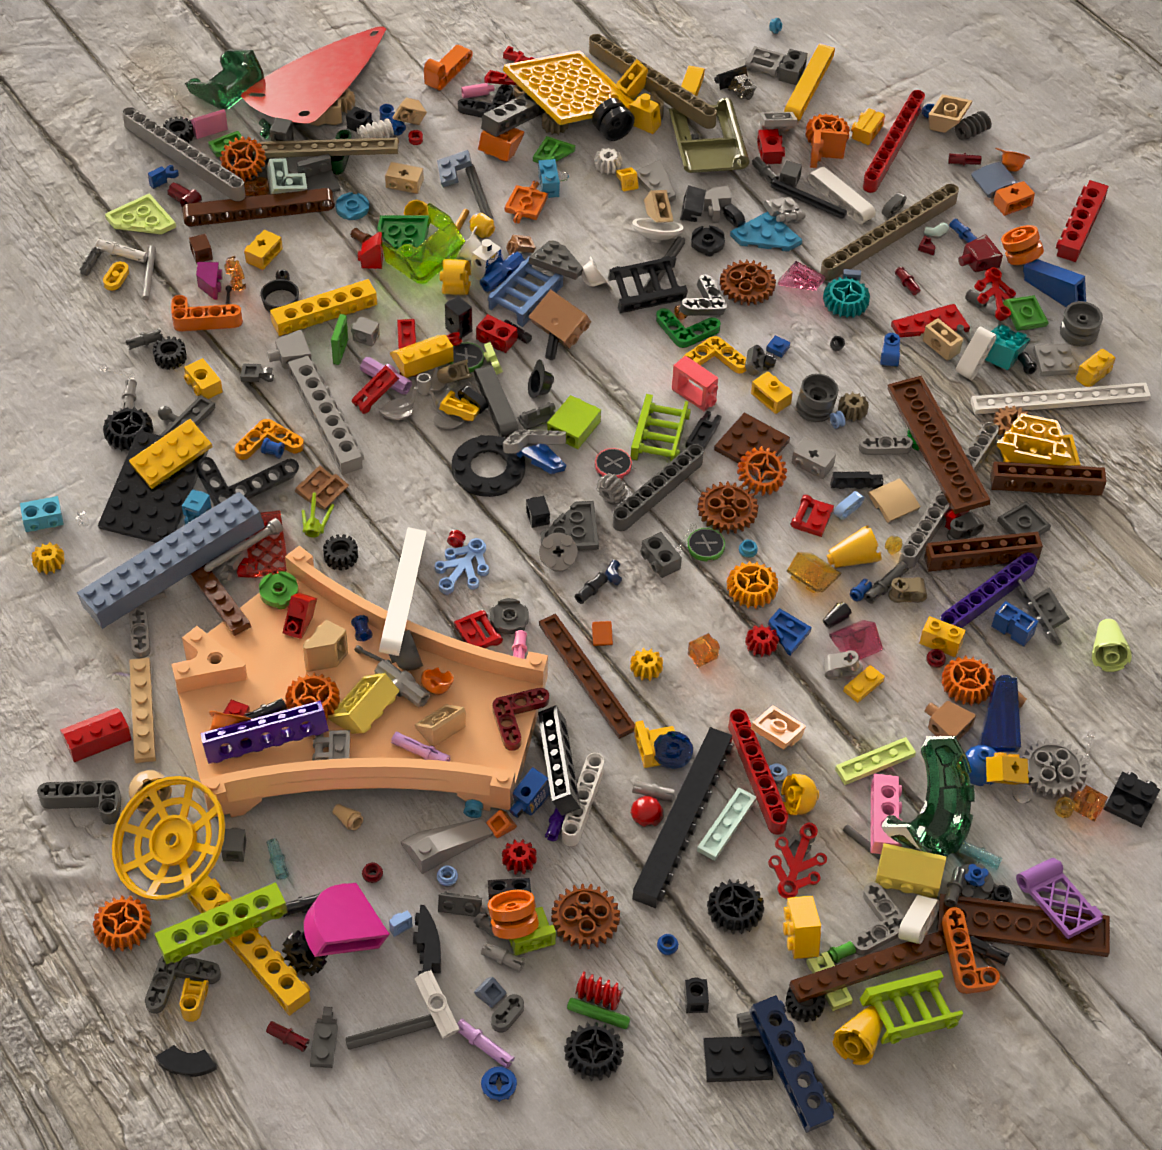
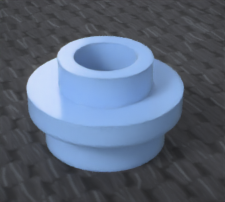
M778 763L769 766L775 783H781L787 777L785 766Z
M443 866L437 872V880L443 886H451L458 879V873L452 866Z

